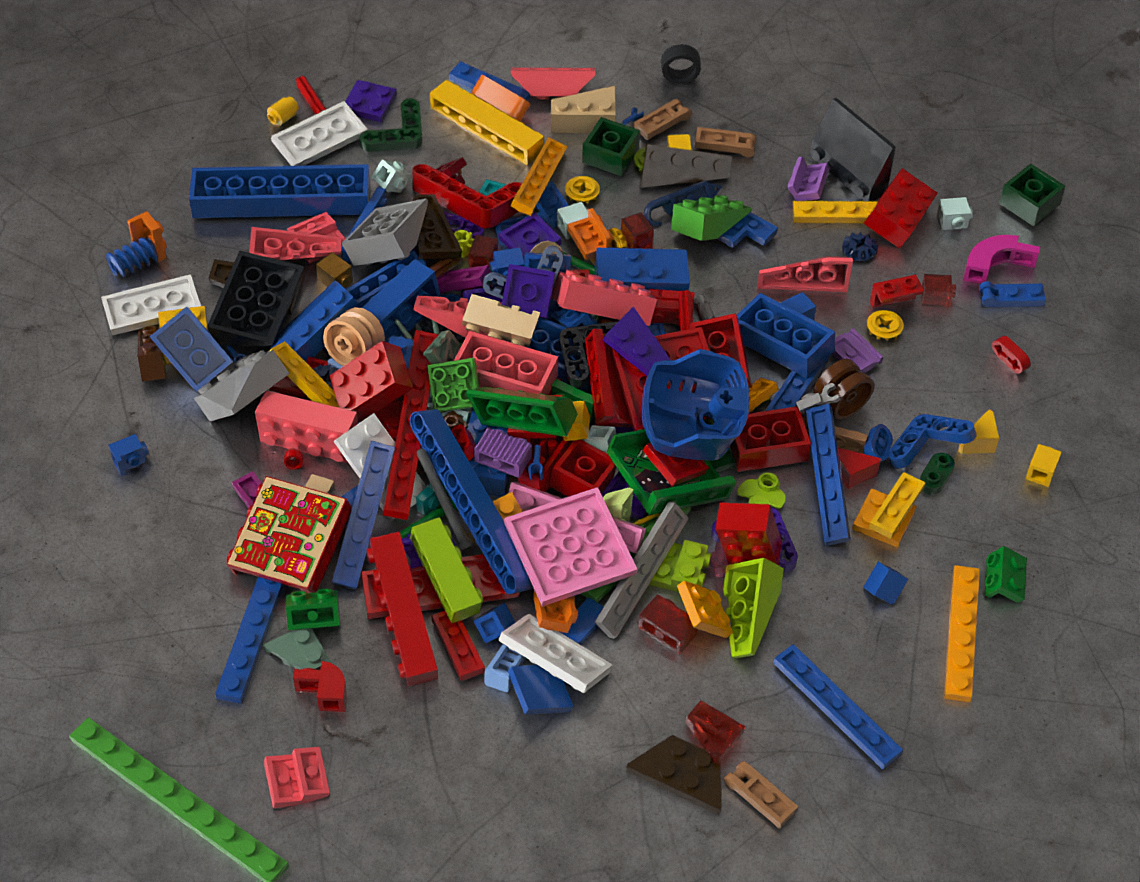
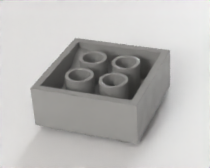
M427 198L376 208L342 242L353 266H369L375 262L386 263L392 259L403 260L410 255V251L417 244L428 205Z
M261 350L256 354L253 353L248 357L241 358L235 363V369L232 371L227 369L217 376V382L212 385L209 382L198 389L200 394L194 397V400L209 421L234 415L289 374L274 350L266 353Z

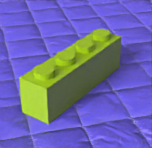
M439 517L412 527L410 540L452 624L480 613L483 596L479 588H475L472 583L473 578L470 569L464 567L461 561L460 549L457 545L454 546L451 541L452 536L449 527L443 525Z

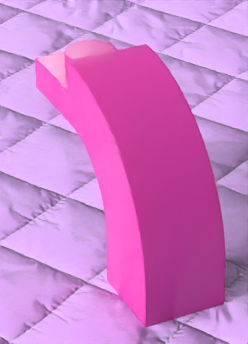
M1016 235L989 237L979 242L971 250L963 281L978 284L986 282L989 270L1003 263L1035 268L1040 247L1019 243V236Z

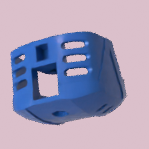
M703 349L696 350L677 360L655 362L647 375L642 397L643 428L654 449L670 457L713 461L722 458L730 445L742 432L749 413V387L740 363L731 357ZM668 382H670V383H671V385H670V388H669V389H668V388H667V384H668ZM683 382L682 391H679L680 383ZM693 384H696L695 392L692 393ZM703 416L710 417L713 420V425L706 424L703 421Z

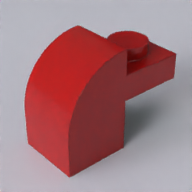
M322 661L321 670L313 668L294 669L293 681L296 692H317L319 711L345 712L347 701L345 678L342 671L336 665Z

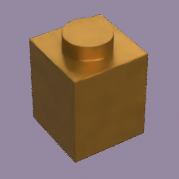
M333 252L316 264L318 280L327 287L334 280L344 288L348 287L353 281L351 265Z

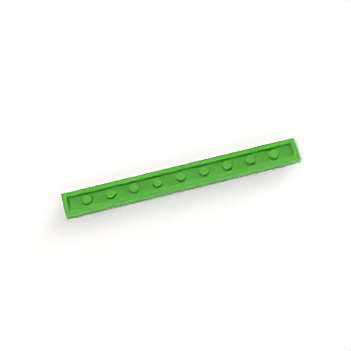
M89 717L69 735L73 743L261 881L276 882L289 868L286 860Z

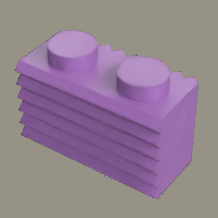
M490 427L486 429L474 449L476 462L520 478L532 457V445L530 442L528 443L523 438H513L501 430H494Z

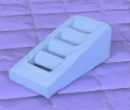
M503 644L485 670V685L508 692L512 686L508 673L510 667L522 666L526 657ZM507 651L518 654V656L508 653Z

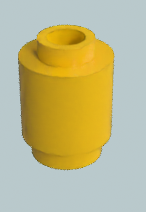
M291 96L281 98L267 109L268 120L272 124L281 126L296 115L299 110L298 103Z

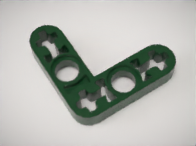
M408 98L401 102L402 128L363 132L360 135L361 148L372 152L420 147L423 140L419 101L414 98ZM408 108H413V113H409ZM410 121L416 122L415 125H407L406 123ZM391 137L396 138V140L393 142H389L386 139Z

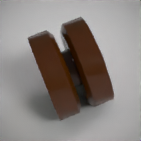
M846 358L832 364L823 372L814 386L813 393L821 394L827 384L834 383L836 389L831 390L829 396L833 397L838 394L841 400L837 403H830L833 416L836 419L842 420L849 418L864 407L874 392L875 384L866 373L861 372L856 363Z

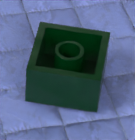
M601 117L583 143L582 163L622 176L639 150L640 130Z
M1030 163L1003 185L999 204L1032 226H1035L1061 204L1066 186Z

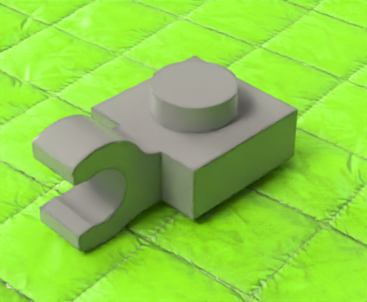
M827 384L821 394L809 393L801 398L802 400L796 402L799 411L804 416H807L806 409L839 402L841 398L838 394L833 397L829 396L830 391L836 389L835 384Z

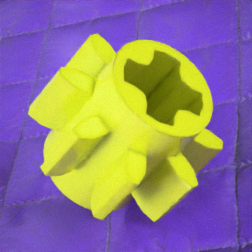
M465 230L456 231L454 235L462 249L461 258L467 257L469 254L472 255V248H476V239H472L471 232L468 233Z

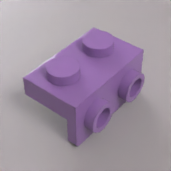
M798 157L796 165L793 167L791 180L788 182L789 192L793 194L795 201L821 198L830 170L827 163L806 165L804 158Z

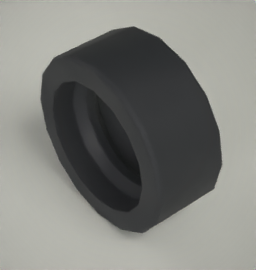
M684 44L673 45L666 49L661 58V70L664 78L673 84H687L694 81L701 71L699 52L695 48ZM678 59H687L693 62L690 67L682 70L673 69L669 66L671 62Z

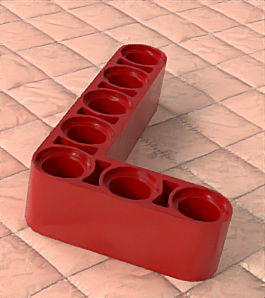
M417 164L412 168V189L421 195L435 194L441 206L479 227H494L519 212L511 207V204L522 185L520 182H511L485 196L429 165Z

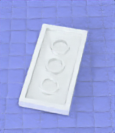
M343 101L273 135L272 142L291 166H305L359 139L360 135L368 131V129Z
M191 274L101 297L112 336L159 324L158 312L184 309L187 306L189 308L201 306Z
M374 413L333 441L359 478L362 475L371 441L395 447L394 440ZM391 460V464H390V467H389L388 475H387V478H386L385 486H384L383 493H382V497H381L380 504H379V506L381 507V509H382L383 511H384V505H385V499H386V494H387V488H388V482H389V477H390V471H391L392 460ZM417 472L410 507L416 504V496L427 487ZM388 517L390 521L395 519L393 517Z
M527 614L501 632L499 641L508 646L509 649L523 655L530 662L539 665L553 676L560 678L582 693H585L608 675L613 664L562 633L540 628L537 618L530 614Z

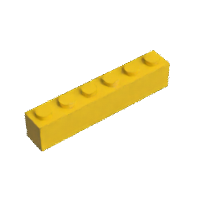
M447 79L430 92L431 109L527 166L537 158L544 146V136L539 132L532 130L522 122L508 116L506 113L496 109L491 104L484 102L474 94L467 92Z

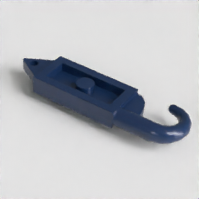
M706 180L652 200L644 209V218L651 226H661L662 223L660 221L656 222L651 218L652 210L662 206L665 213L672 216L674 204L683 203V200L686 199L698 201L700 197L713 199L722 186L708 183Z

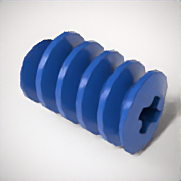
M148 237L146 239L140 238L138 243L135 241L131 242L130 247L124 245L122 251L115 249L114 255L110 252L106 254L108 265L116 277L117 273L126 277L125 269H128L130 273H134V265L141 270V262L149 266V258L158 262L156 249Z

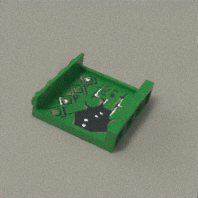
M645 429L618 433L613 436L607 449V454L630 488L634 489V494L649 515L662 513L668 502H674L682 509L729 499L737 483L732 475L720 477L710 461L703 460L709 467L704 475L671 486L643 452L646 444L651 443Z

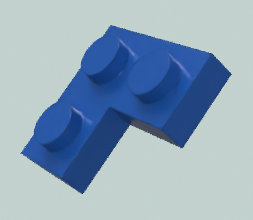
M750 212L717 239L734 248L745 236H748L765 246L777 234L778 227Z

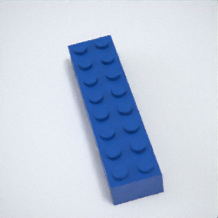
M369 165L192 168L189 194L192 218L317 216L324 212H327L329 215H361L370 200Z

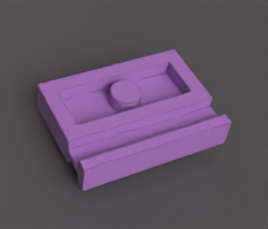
M854 328L850 329V332L847 334L843 333L835 338V351L832 355L836 359H851L859 366L863 373L874 368L876 364L882 363L883 356Z

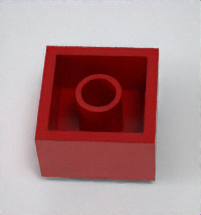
M581 439L574 440L553 467L548 486L568 497L597 487L602 494L614 478L617 467L607 453Z

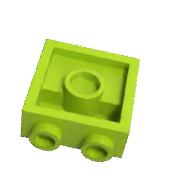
M685 539L683 545L673 543L649 585L679 592L677 586L685 580L703 587L706 576L703 573L704 567L709 568L712 554L708 553L709 545Z

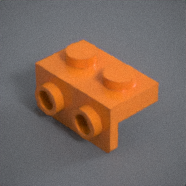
M593 208L588 209V218L567 224V230L585 260L596 257L597 247L611 248V242H613L612 234L609 229L606 230L601 216L597 215Z
M146 211L127 221L132 242L138 243L140 238L146 239L148 237L156 249L158 261L160 262L167 258L165 252L167 244L162 237L164 229L158 220L155 221Z
M534 591L533 598L538 626L546 630L568 633L571 625L576 623L578 617V609L575 608L574 603L575 596L542 607Z

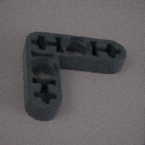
M617 322L566 328L560 332L559 346L567 379L571 386L581 388L589 382V368L584 352L586 350L585 338L593 329H602L603 333L607 334ZM568 338H571L573 341V346L569 347ZM570 355H578L580 359L572 361L568 357ZM576 369H579V374L581 377H577V375H575Z

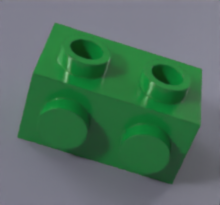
M320 589L313 593L295 591L291 595H286L285 607L288 630L340 626L338 590Z

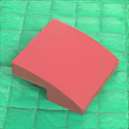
M327 212L287 228V231L342 237V242L346 239L339 232L336 222ZM325 257L313 258V259H305V260H306L309 264H311V263H313V262H315V261H318V260H320V259H322V258H325Z
M320 747L296 748L291 755L265 757L264 766L273 809L300 805L329 796L330 790Z

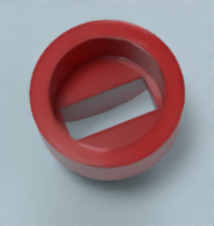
M295 448L286 451L284 465L292 470L301 468L304 459L302 452Z

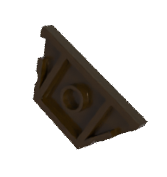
M671 735L627 764L626 772L718 815L721 813L720 756Z

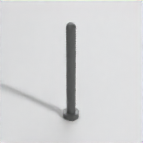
M418 450L417 456L460 543L457 545L460 552L472 547L475 543L473 539H468L426 450Z

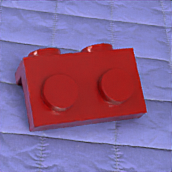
M916 274L873 283L870 303L873 308L913 300L916 299V295L923 294L924 289Z

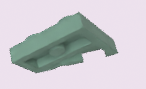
M450 330L443 331L424 351V355L431 364L454 361L461 344Z
M311 628L293 630L263 644L267 654L273 653L281 658L284 664L296 669L313 668L321 670L322 661L331 663Z

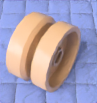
M355 307L331 321L324 329L323 339L329 355L337 363L345 366L376 344L385 341V335L379 320L371 312L364 308Z

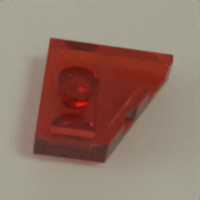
M702 700L687 715L685 722L716 764H719L745 730L743 724Z

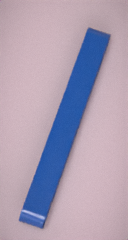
M431 409L413 412L410 417V426L422 448L426 450L438 476L505 592L514 594L533 589V585L502 517L440 411Z

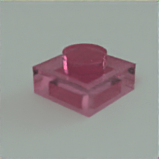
M716 542L715 551L711 552L710 566L714 567L716 577H725L726 566L729 564L721 543Z

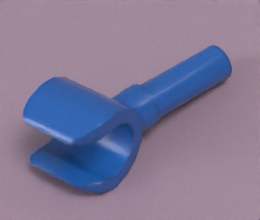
M633 107L631 115L624 119L622 124L626 125L631 121L635 122L644 117V112L637 113L638 109Z
M230 345L227 347V350L232 355L234 368H236L235 363L246 355L237 354Z
M535 445L534 460L528 467L530 480H532L534 473H540V480L544 478L543 466L540 464V445Z

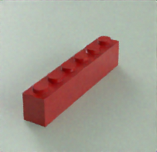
M400 531L370 538L371 548L366 549L369 562L375 563L376 571H373L375 585H381L383 592L379 594L382 609L387 608L389 616L385 617L388 632L393 631L395 640H391L394 655H400L401 663L397 664L400 678H406L408 687L438 679V668Z

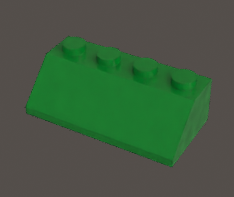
M491 387L468 389L466 392L482 425L567 437L578 415L571 398L564 396L557 397L542 393L535 394L520 390L513 391Z

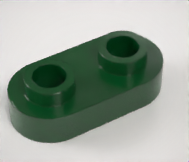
M936 453L931 457L920 476V480L926 482L923 492L937 494L942 491L954 469L955 461L952 456L947 453Z

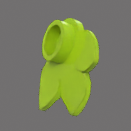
M770 472L761 474L757 479L744 481L737 489V495L749 498V504H770L774 508L781 509L785 503V494L780 489V481L775 474Z

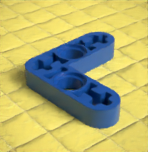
M929 414L918 415L910 422L890 449L888 455L892 467L898 469L908 466L928 439L959 444L969 443L977 436L974 424L968 420ZM917 439L914 442L907 443L910 440Z

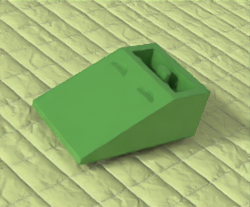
M716 195L713 199L700 197L698 201L686 199L683 200V203L673 205L671 230L701 241L717 239L749 214L752 208L743 205L744 202L728 200V197L724 195Z

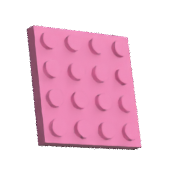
M598 487L504 518V524L542 607L637 574V567Z

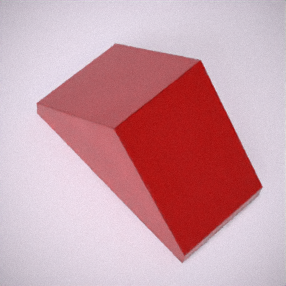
M838 448L842 481L847 489L877 477L881 458Z

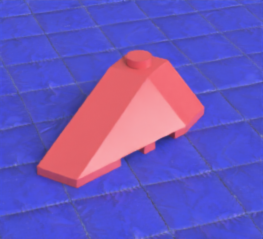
M252 227L249 253L284 262L327 257L332 252L336 255H341L342 237Z
M825 256L759 270L757 289L848 292L853 258Z
M417 296L414 311L465 338L469 333L465 329L466 326L462 325V320L469 303L467 298H460V301L449 302L445 297ZM479 331V334L488 336V334Z

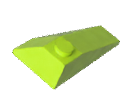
M765 558L726 566L723 592L724 596L728 598L729 607L726 608V614L730 617L733 633L729 636L731 654L735 659L755 655L781 593L784 568Z

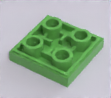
M476 358L427 365L433 409L446 412L472 407L466 392L468 389L480 388Z

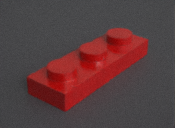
M446 611L432 615V623L460 681L485 673V666L462 620L451 624Z

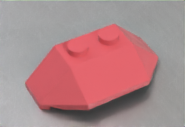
M511 67V75L532 96H536V99L545 100L549 99V96L561 98L577 94L595 76V68Z

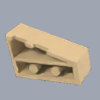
M615 86L551 100V133H590L601 117L615 121Z
M471 294L462 325L466 326L465 329L467 331L476 333L481 331L488 334L489 337L500 340L504 339L529 348L540 312L533 310L531 315L520 311L519 306L512 305V308L500 304L499 301Z

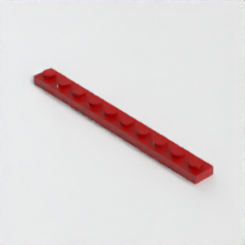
M415 331L408 369L413 389L405 393L403 398L383 516L408 520L418 463L417 451L420 450L421 445L410 426V417L413 412L425 411L427 409L430 391L427 365L432 364L425 357L424 351L439 334Z

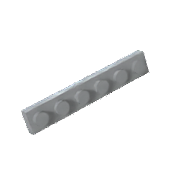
M674 502L667 503L635 555L633 561L637 567V574L620 580L595 621L609 638H617L689 519Z

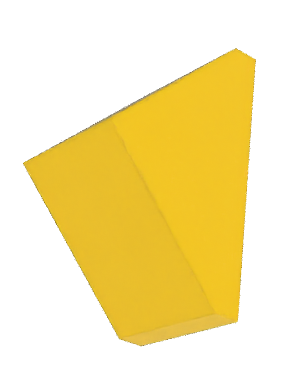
M989 409L974 424L977 434L976 438L969 443L960 444L959 453L996 452L999 435L994 413Z

